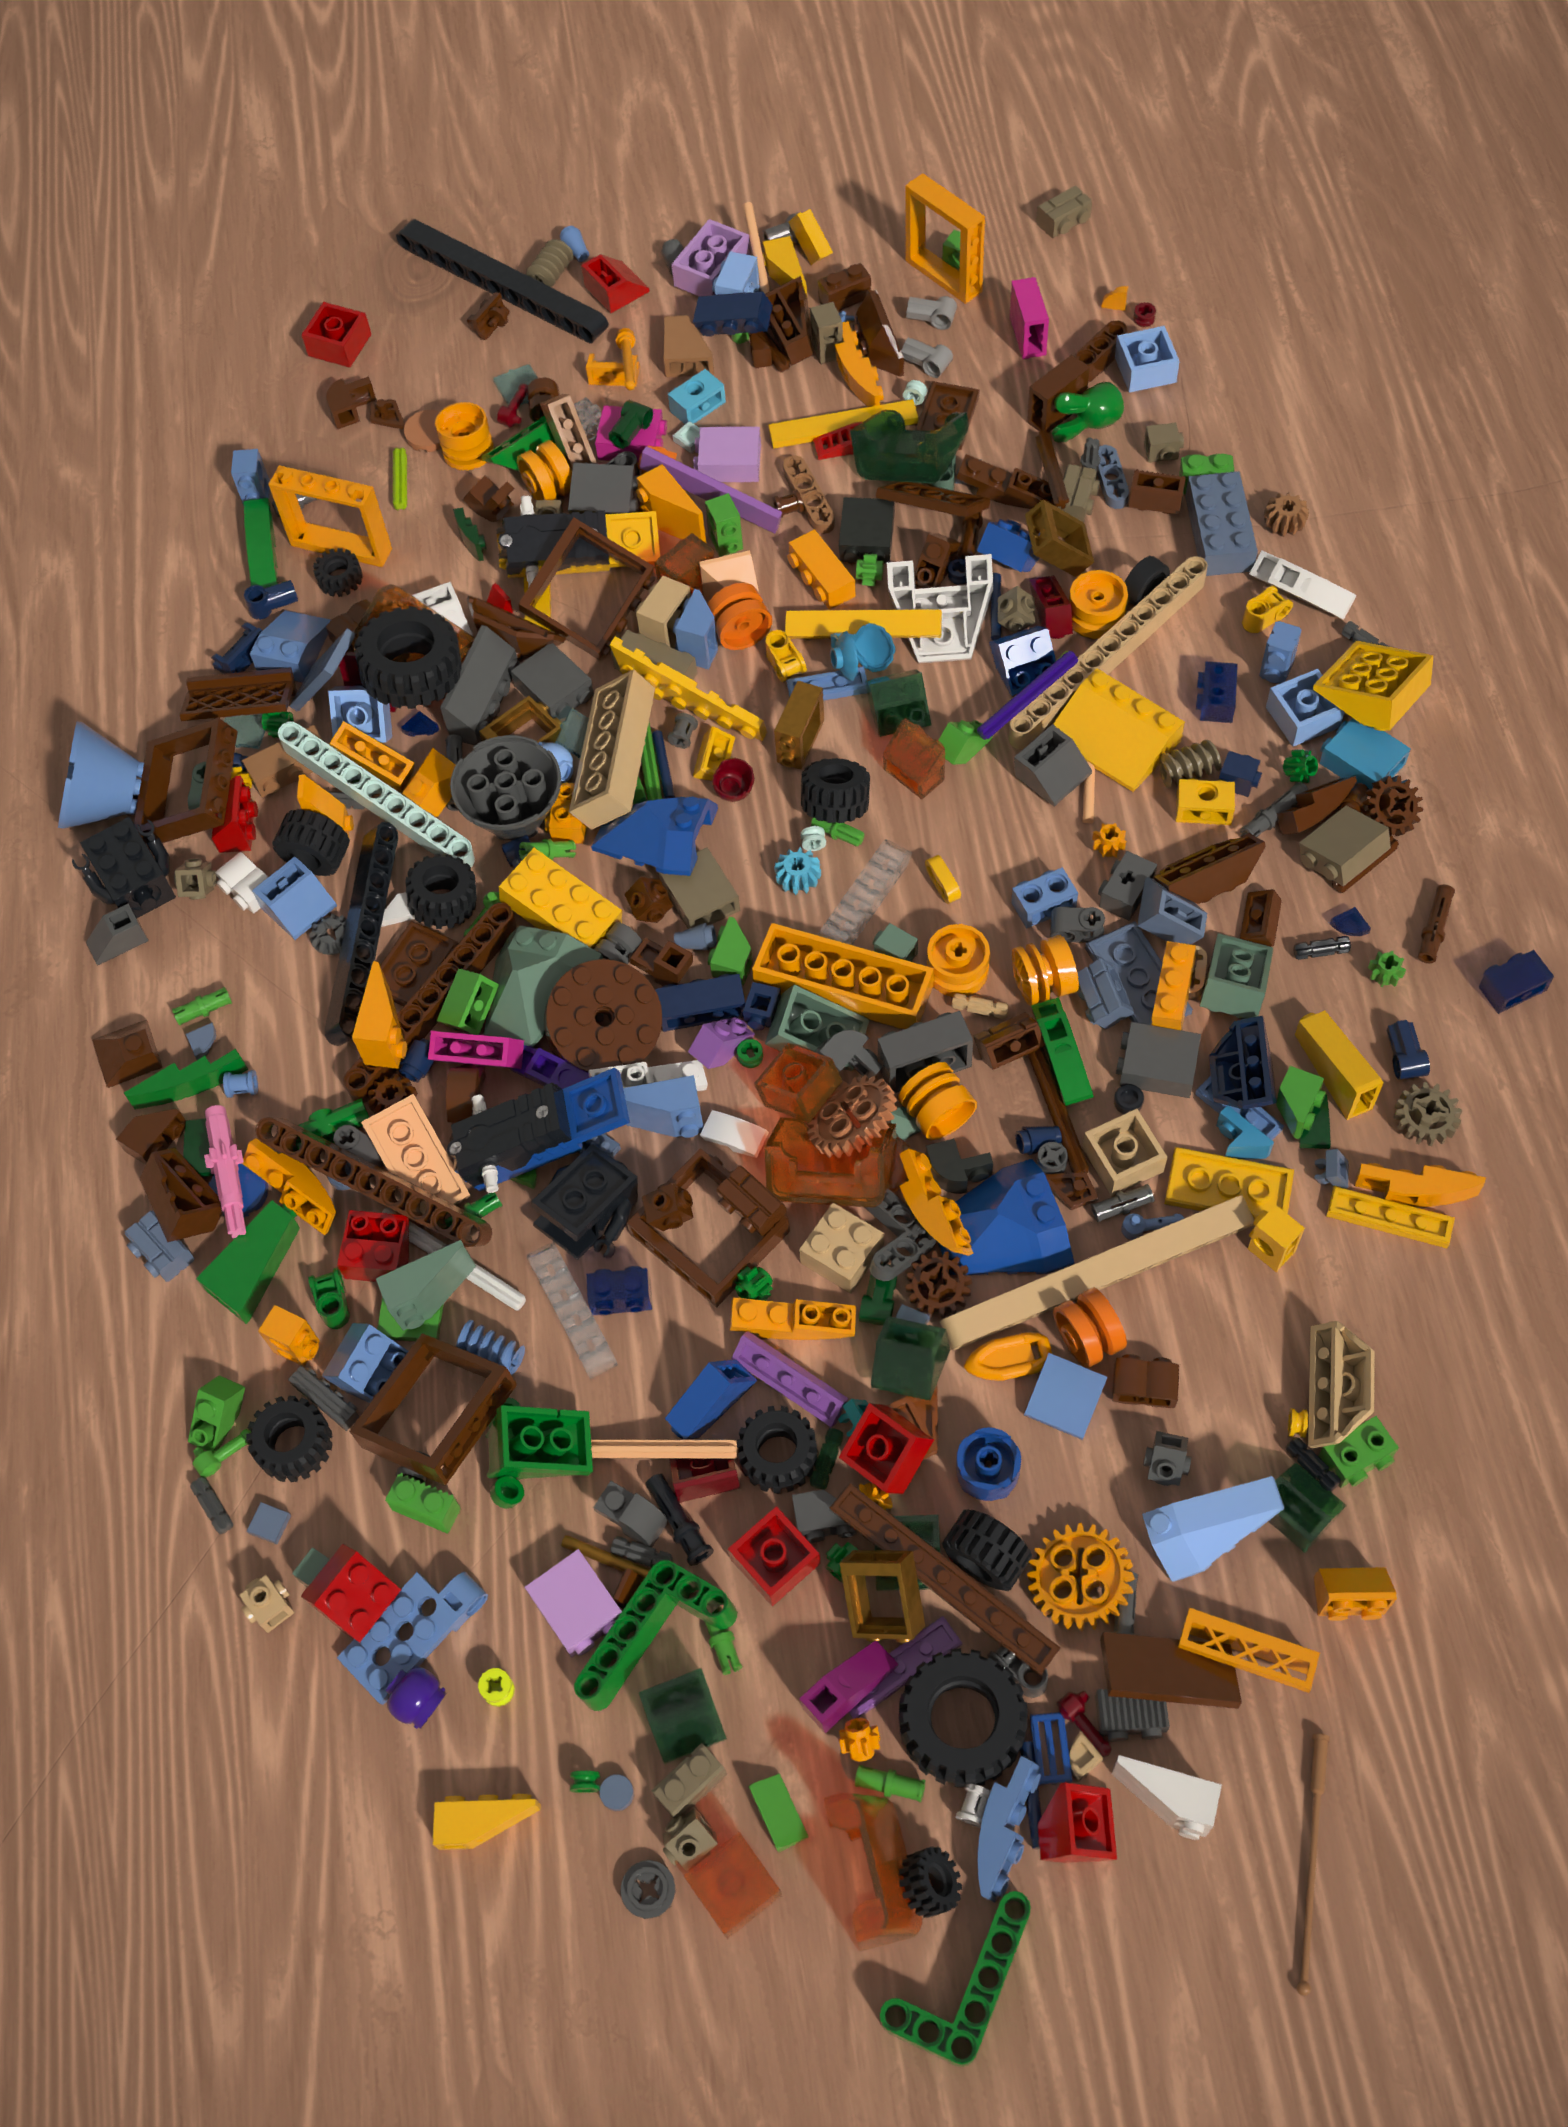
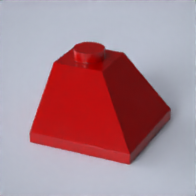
M1067 1782L1060 1783L1038 1823L1040 1859L1042 1861L1070 1863L1117 1860L1110 1788Z

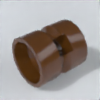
M543 377L532 380L529 383L527 391L530 419L535 422L545 416L540 403L559 395V387L554 380Z

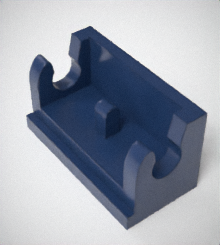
M245 622L242 625L245 629L243 636L223 657L218 654H214L211 657L215 661L213 663L214 669L223 674L244 672L253 663L250 652L259 634L263 631L261 628Z

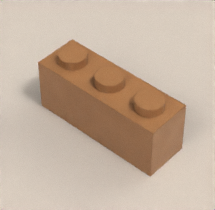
M560 394L540 403L555 443L564 455L571 471L573 463L597 464L570 395Z
M314 725L306 728V730L323 740ZM292 737L288 741L295 740L297 737ZM281 741L242 760L261 798L273 794L293 782H297L299 775L307 776L313 773L306 766L289 756L284 751ZM313 751L309 753V755H314L318 751Z

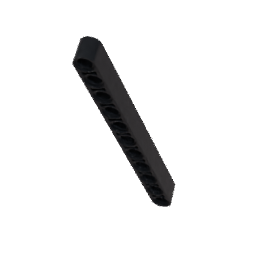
M411 219L396 234L397 242L405 250L491 294L495 292L500 293L503 300L587 343H593L609 327L608 320L601 312L416 219Z

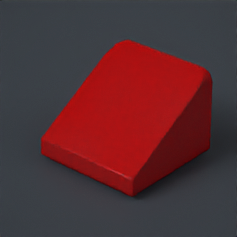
M493 584L486 602L514 613L510 597L498 584Z

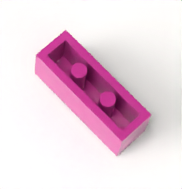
M431 1031L428 1060L521 1069L524 1040Z

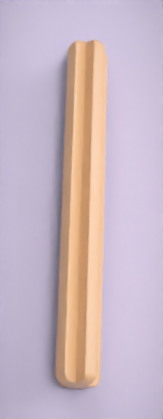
M591 1439L592 1458L735 1459L739 1452L737 1441L734 1439Z

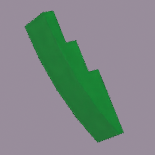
M269 498L243 501L251 586L259 585L267 588L278 584L276 571L278 567L275 553L276 541Z
M234 1049L211 1064L206 1056H203L182 1070H179L176 1064L172 1063L127 1090L124 1094L135 1110L164 1105L197 1095L223 1084L225 1072H230L232 1075L242 1074L248 1068L237 1050Z

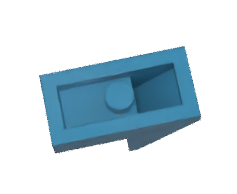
M1227 1105L1220 1112L1216 1125L1225 1137L1234 1139L1228 1146L1225 1156L1237 1159H1266L1271 1153L1274 1141Z

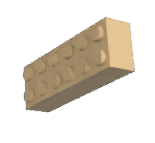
M634 669L595 689L569 813L591 830L631 812L633 807L637 778L655 687Z

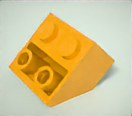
M1386 1567L1319 1568L1314 1575L1318 1616H1328V1619L1332 1621L1346 1620L1348 1615H1361L1363 1620L1380 1619L1397 1599L1396 1590Z

